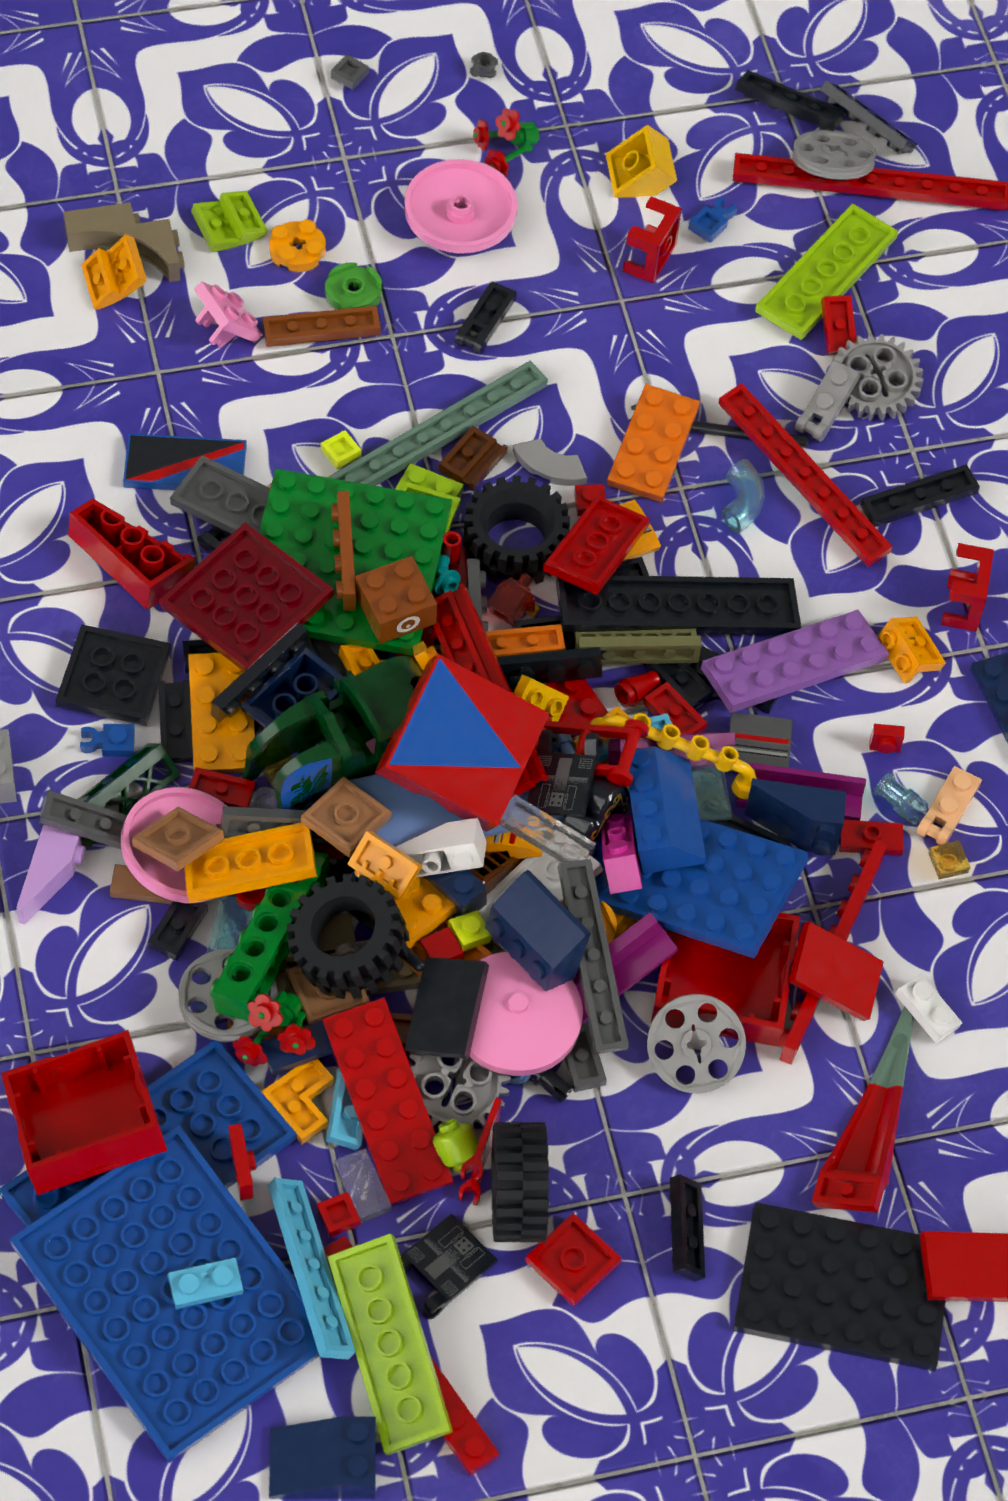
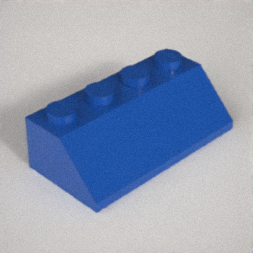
M655 746L636 749L629 772L633 775L632 784L629 786V793L643 874L707 863L690 760Z

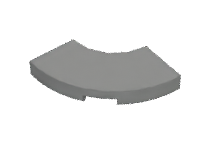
M542 439L513 445V453L516 459L532 475L537 474L550 480V483L574 486L587 484V476L578 455L566 456L555 453L546 447Z

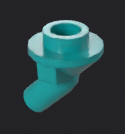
M446 555L440 556L434 591L438 595H442L449 590L452 592L457 590L461 578L457 571L448 570L450 558Z

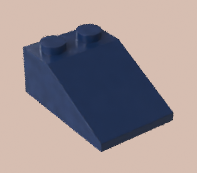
M305 648L299 656L292 657L276 677H270L257 695L249 697L242 703L241 709L265 728L288 708L300 702L311 693L324 691L330 702L339 698V694L333 686V679L338 677L340 682V679L344 677L308 648Z
M752 778L745 816L778 836L789 840L788 842L803 851L813 852L820 856L835 855L844 824L847 792Z
M335 1417L270 1429L269 1499H375L376 1417Z

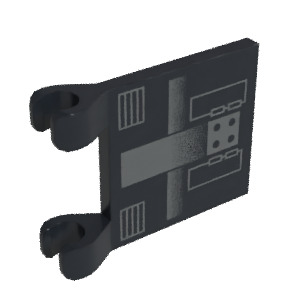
M542 730L539 736L538 755L549 780H541L536 783V787L529 790L525 811L535 814L585 817L598 758L604 750L605 741L599 738L597 733H588L584 743L585 755L554 753L558 747L559 738L553 735L551 730Z
M452 1214L400 1255L405 1273L412 1266L437 1292L429 1297L424 1304L423 1313L429 1319L436 1318L452 1300L498 1262V1259Z

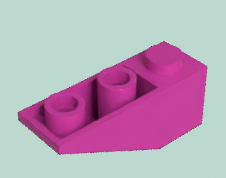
M611 814L601 830L603 861L610 894L642 889L632 814Z

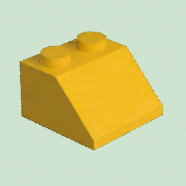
M649 125L644 126L606 153L613 194L616 198L655 196L677 181L669 140Z

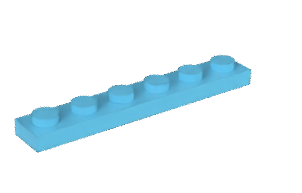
M273 1178L268 1184V1189L319 1356L349 1360L356 1351L303 1182L300 1180Z

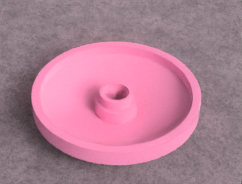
M452 159L432 164L420 171L412 179L406 191L405 217L409 227L423 242L442 251L474 253L491 248L510 233L516 221L517 196L513 186L502 173L481 162Z
M183 787L164 788L149 793L132 807L121 831V851L128 869L145 888L165 899L190 903L187 897L185 868L176 871L133 847L132 837L178 806L214 826L221 824L223 806H228L212 795L196 789ZM213 899L204 900V901H199V902H194V903L207 902V901H210V900H213Z
M507 951L495 953L479 960L485 961L489 965L469 1057L488 1070L510 1076L537 1074L561 1062L574 1047L582 1025V1001L573 980L545 991Z

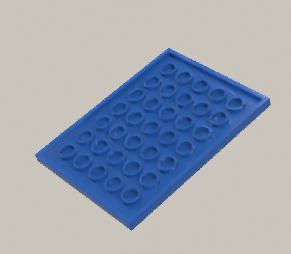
M180 1125L163 1135L167 1151L112 1169L9 1238L11 1246L168 1463L319 1357L297 1281ZM236 1257L243 1294L175 1309L168 1280L169 1272Z

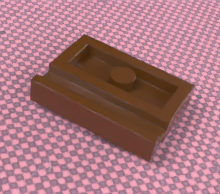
M472 426L439 462L438 471L457 482L465 483L470 486V490L474 491L507 454L508 446L505 444L503 446L497 443V439Z

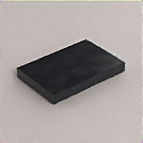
M425 957V966L422 970L404 1049L407 1053L469 1059L489 965L485 961Z

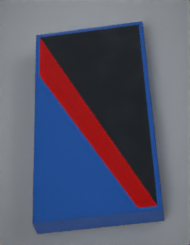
M129 433L123 487L176 490L201 455L244 475L247 440Z

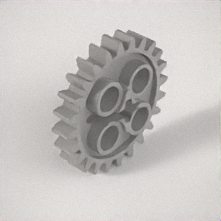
M869 333L867 341L857 336L856 345L848 340L846 349L840 347L838 355L834 356L833 360L852 369L858 368L862 370L859 371L860 377L845 402L848 403L847 412L857 409L858 418L864 412L868 413L870 421H872L874 414H878L880 420L884 421L886 413L894 419L897 410L905 414L907 405L913 407L915 398L920 396V388H922L924 380L922 379L923 368H918L920 359H912L914 350L911 349L905 352V342L897 346L894 344L895 337H892L887 342L884 341V335L880 334L879 339L874 340L871 333ZM883 359V360H886V361H888V362L884 363V362H881V361H879V360ZM890 383H897L900 386H894ZM868 391L873 393L874 395H868L864 392Z
M409 1055L410 1061L415 1064V1066H410L434 1129L439 1123L442 1124L455 1118L458 1123H470L473 1129L476 1122L484 1128L486 1124L485 1117L489 1116L495 1097L509 1096V1090L501 1085L510 1083V1076L488 1070L472 1059L462 1076L464 1085H456L448 1105L443 1107L441 1103L451 1090L450 1077L453 1079L458 1077L465 1058H459V1062L454 1066H446L442 1063L441 1056ZM475 1068H484L489 1075L486 1080L478 1082L471 1078L470 1073ZM431 1081H438L444 1086V1089L438 1095H431L425 1090L426 1085ZM461 1096L469 1097L473 1105L468 1110H459L454 1105L456 1099ZM502 1101L501 1109H504L505 1103Z

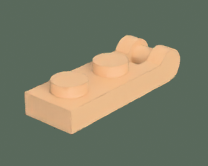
M954 766L928 812L921 820L916 833L923 837L928 835L936 839L937 844L945 847L980 787L982 779ZM935 822V823H937V824L943 826V828H940V827L934 825L933 823Z

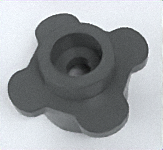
M480 52L471 58L473 67L470 68V74L472 76L494 78L496 76L495 66L498 65V59L491 53Z

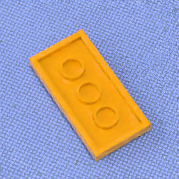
M220 653L188 654L194 771L198 767L219 773L244 772L247 746L255 738L254 719L241 708L234 716H226L220 723L211 716L212 701L244 671Z
M302 822L224 838L223 841L184 867L187 897L190 903L317 877L311 829Z

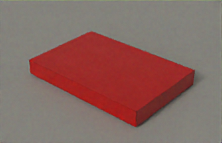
M809 921L802 924L788 982L862 1021L870 1020L884 961Z
M923 1231L920 1234L928 1300L1008 1302V1233Z

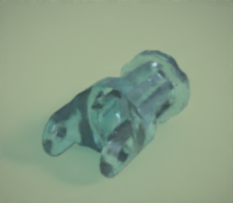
M889 772L876 785L873 794L883 797L894 806L893 810L913 825H919L922 816L915 810L919 812L927 811L928 803L912 789L907 790Z

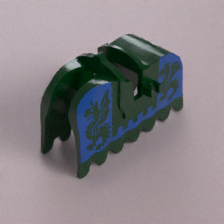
M397 656L382 661L356 676L350 670L346 672V677L340 679V682L338 677L334 678L333 686L338 692L339 698L330 702L324 691L305 696L303 700L291 706L270 722L248 744L242 778L255 780L264 768L271 766L272 769H277L283 766L273 780L278 809L307 810L343 776L351 780L375 775L377 766L393 733L400 726L406 715L409 699L422 674L421 668L410 656ZM363 724L367 725L376 739L375 754L371 753L357 731V727ZM320 740L324 741V743L315 746ZM299 753V755L295 756L288 763H286L288 761V758L292 754Z

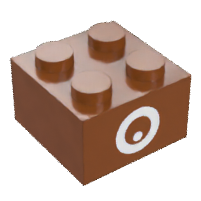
M412 556L355 576L356 599L379 644L436 624L437 603Z

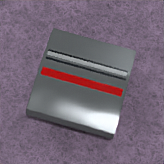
M733 712L730 717L729 732H735V745L728 746L735 748L739 754L738 759L744 762L788 768L793 719Z

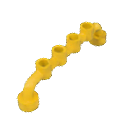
M637 713L634 715L633 719L642 721L649 726L650 730L646 738L656 741L661 749L671 750L675 748L685 752L686 756L693 761L704 759L714 763L716 768L722 772L730 770L739 772L731 784V789L737 797L745 800L748 799L752 778H757L754 769L748 763L738 759L739 754L735 748L724 746L719 752L709 748L710 743L708 739L702 735H695L689 741L680 737L679 728L673 724H666L660 730L651 726V719L646 714ZM609 715L604 718H595L590 724L624 727L625 721L631 718L621 715ZM599 737V738H602V739L605 741V744H607V743L609 742V740L611 739V738Z

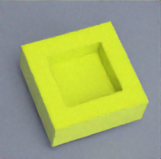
M346 430L321 443V451L337 470L362 456L361 448Z
M478 910L448 921L447 927H450L463 952L491 941L492 936L485 929L486 924Z

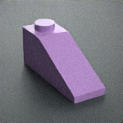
M43 825L16 906L19 923L25 924L74 876L77 864L82 865L86 847L82 846L81 836Z

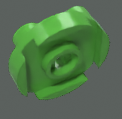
M348 262L334 267L328 274V279L325 282V297L333 308L347 309L378 306L381 302L382 281L379 274L372 267L367 265L366 268L358 267L357 263ZM350 285L354 288L360 287L357 291L348 290Z

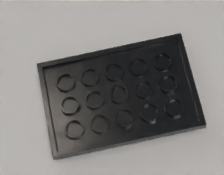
M757 1202L754 1203L733 1327L734 1332L936 1371L946 1300H928L919 1234Z

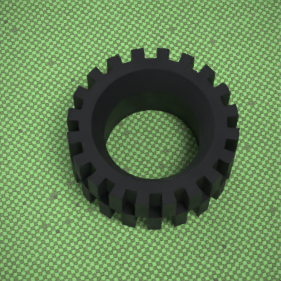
M505 476L497 478L496 486L494 487L489 481L483 485L482 493L477 490L472 495V502L469 501L467 504L463 547L466 548V553H468L467 559H479L480 570L488 572L489 581L495 584L499 578L504 579V585L507 587H512L513 581H520V587H528L530 579H534L536 584L543 582L544 573H546L543 571L544 563L569 532L570 516H568L566 503L561 504L562 496L557 491L551 495V486L545 482L541 487L536 486L537 479L531 477L528 478L527 483L520 482L521 476H513L512 482H506ZM522 520L534 525L541 532L544 539L539 545L532 548L509 549L493 542L488 533L495 525L503 521Z
M343 874V882H337L335 876L326 878L328 885L320 888L317 882L310 887L313 892L311 897L308 898L305 894H302L298 899L302 908L300 910L292 908L289 915L294 924H287L286 931L290 937L287 942L293 954L292 956L307 980L314 987L317 985L319 990L326 995H329L332 990L336 998L345 999L346 992L350 991L352 997L356 999L362 998L361 990L368 988L370 994L378 992L379 989L376 984L382 980L388 985L393 980L390 974L391 970L394 969L400 972L404 966L399 956L407 957L409 952L405 942L410 941L409 932L406 928L407 924L389 891H385L383 885L377 881L372 885L366 876L360 875L358 882L355 881L352 874ZM349 910H359L375 918V928L372 937L359 951L347 956H332L319 949L320 932L324 925L334 916Z
M545 1122L493 1123L491 1207L494 1242H545L547 1240L549 1162L548 1136Z

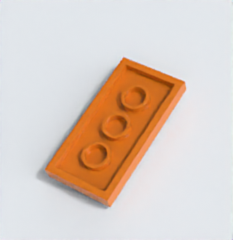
M645 383L607 478V485L662 503L699 410L700 401Z

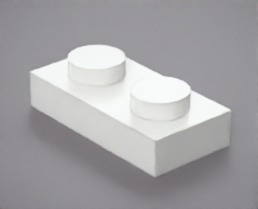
M922 973L895 992V995L935 1043L957 1030L962 1024L961 1020Z

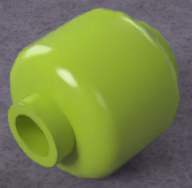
M455 1118L445 1121L438 1126L440 1131L433 1137L432 1142L444 1165L448 1168H453L454 1171H460L462 1165L474 1156L479 1141L470 1123H458Z

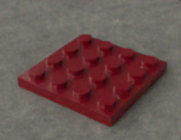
M244 522L159 599V604L163 610L245 672L298 623L303 625L334 596V589Z

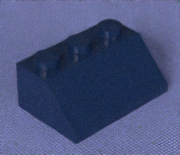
M529 870L524 871L493 903L485 925V929L500 943L510 956L545 991H549L576 978L591 934Z

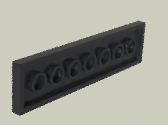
M612 575L598 595L558 577L556 579L562 632L696 629V633L785 634L801 628L794 578Z

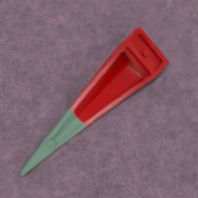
M905 1006L869 1085L833 1151L819 1172L812 1197L815 1207L874 1213L879 1211L884 1188L888 1187L914 1021L913 1015Z

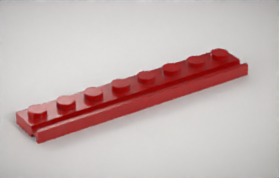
M460 584V588L453 592L449 590L436 597L437 619L433 627L446 658L511 692L470 594L464 584ZM535 747L511 799L536 787V783L541 780H549Z

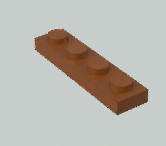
M377 306L262 317L266 347L381 335Z
M337 491V503H331L332 522L338 521V529H333V547H339L340 554L334 555L335 573H341V580H336L337 599H343V611L356 610L349 491Z

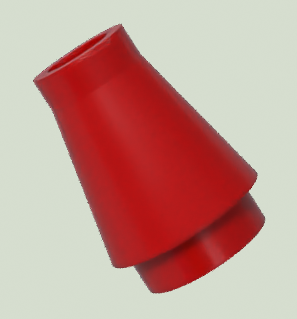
M651 670L644 674L620 679L614 688V693L622 706L635 707L646 695L661 685L658 674Z

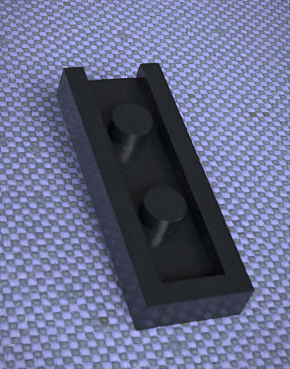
M183 680L180 683L158 681L161 745L173 763L193 762L190 681Z

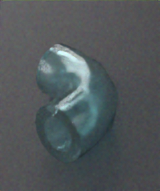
M742 459L734 464L726 475V480L736 491V497L732 503L723 508L722 516L726 525L735 533H740L747 529L759 517L765 502L763 479L747 459Z

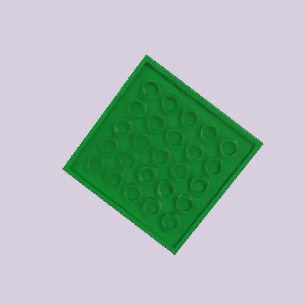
M275 469L259 533L334 589V596L303 624L308 630L307 637L414 656L413 646L421 642L424 628L379 644L357 599L356 610L343 611V599H337L336 580H341V573H335L334 555L340 554L339 547H333V529H338V521L332 522L331 503H337V491H349L355 576L412 556L432 593L443 547V537L446 534L452 508V499Z

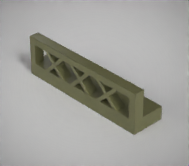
M696 629L574 632L575 649L600 647L601 664L698 663L702 647L701 635H697Z

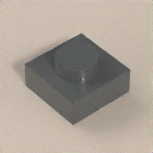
M348 54L331 70V78L352 90L369 74L368 65Z

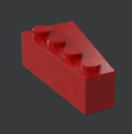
M93 498L69 514L68 536L146 610L157 605L159 599L195 568L196 558L187 553L185 555L180 554L174 550V545L165 540L162 542L148 535V530L141 526H132L125 521L124 516Z

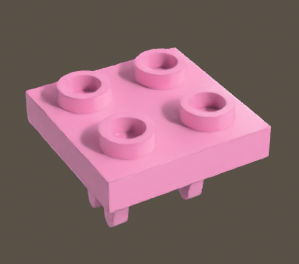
M202 281L196 286L194 290L205 307L195 321L198 325L203 323L205 328L215 321L219 325L209 339L212 345L217 344L221 348L236 335L254 343L261 338L263 334L256 326L258 321L251 313L245 310L242 306L244 301L237 293L233 291L231 293L226 292L216 284L212 286Z

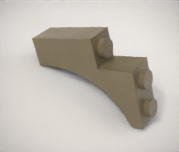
M131 202L63 212L69 252L98 248L109 250L127 234L134 237L141 259L156 267L169 282L181 281L180 269L185 268L182 251L177 252L176 247L180 246L177 229L172 230L170 219L140 223L139 214L133 213Z

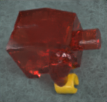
M523 573L518 581L510 577L508 580L499 583L496 586V591L487 602L490 613L503 619L504 622L514 627V621L520 620L524 613L534 618L540 608L535 604L531 589L528 588L533 579Z

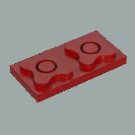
M596 496L546 560L543 571L598 595L648 528L650 518L600 496Z

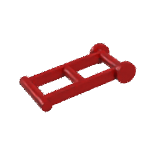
M548 717L543 730H551L553 733L580 735L574 754L585 755L584 743L588 733H597L599 737L626 739L618 765L597 764L595 775L607 776L611 783L622 787L632 784L633 775L629 772L640 738H646L650 730L647 724L636 719L626 720L624 727L556 722L552 721L550 717ZM539 738L535 745L537 753L539 752Z

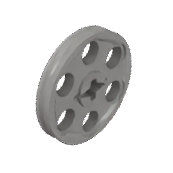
M816 130L804 133L795 139L792 159L798 167L813 175L830 179H854L865 176L873 170L876 158V150L867 140L851 133L836 130Z
M235 949L216 950L197 958L185 970L179 984V1007L186 1023L201 1036L220 1042H234L241 1036L249 1038L262 1030L261 1026L254 1027L248 1021L215 1011L213 998L210 996L211 986L216 978L219 979L224 970L222 967L227 956L230 953L233 954ZM198 973H206L211 979L208 983L199 985L192 978ZM274 980L267 993L271 1001L277 998L276 980ZM195 1001H202L207 1005V1008L202 1013H193L189 1010V1005ZM229 1018L234 1024L228 1030H220L216 1027L215 1023L218 1019Z
M688 994L668 1002L655 1015L648 1031L647 1049L654 1070L668 1085L687 1093H707L724 1086L736 1075L744 1060L746 1038L741 1021L727 1004L709 995ZM710 1003L715 1006L717 1015L714 1020L704 1022L698 1017V1009L702 1004ZM672 1009L680 1010L685 1017L684 1023L678 1028L670 1027L665 1021L666 1014ZM692 1025H695L696 1035H698L699 1039L706 1040V1045L701 1046L700 1063L694 1049L687 1047V1043L692 1041ZM731 1028L738 1033V1041L734 1046L726 1047L720 1043L719 1035L724 1029ZM667 1040L673 1045L674 1052L669 1058L661 1059L655 1054L654 1048L659 1041ZM720 1059L727 1064V1073L723 1077L715 1078L710 1075L708 1067L713 1060ZM684 1065L692 1067L695 1071L694 1080L688 1084H683L676 1078V1071Z

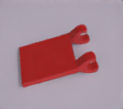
M495 1097L474 1156L468 1159L461 1167V1179H464L465 1173L472 1170V1177L461 1185L458 1199L462 1201L463 1195L466 1192H471L475 1195L473 1199V1205L475 1206L480 1201L481 1189L479 1183L482 1181L483 1168L492 1147L493 1123L500 1120L502 1103L500 1098Z

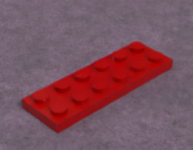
M385 997L323 1018L322 1023L389 1206L453 1184L449 1168L444 1165L433 1145L432 1140L436 1134Z

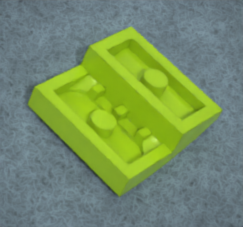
M247 191L221 193L219 201L193 203L191 213L211 252L235 248L267 235L268 230Z

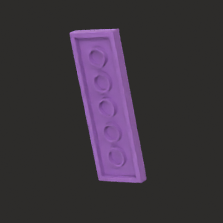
M855 610L703 660L701 670L729 712L733 713L887 660L889 652L861 612Z

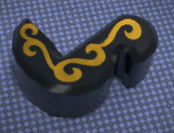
M607 776L594 777L585 817L565 816L562 822V832L584 846L593 843L614 808L626 813L630 802L629 790L626 787L611 783Z

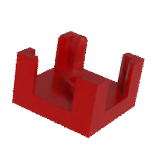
M650 196L646 203V208L665 216L658 227L650 224L645 229L637 226L631 227L627 234L626 243L647 252L645 266L630 260L625 261L623 272L654 283L677 245L682 208Z
M958 543L956 556L978 560L975 573L958 569L950 570L947 588L951 589L949 600L968 604L967 616L943 612L941 625L977 631L987 599L994 549Z

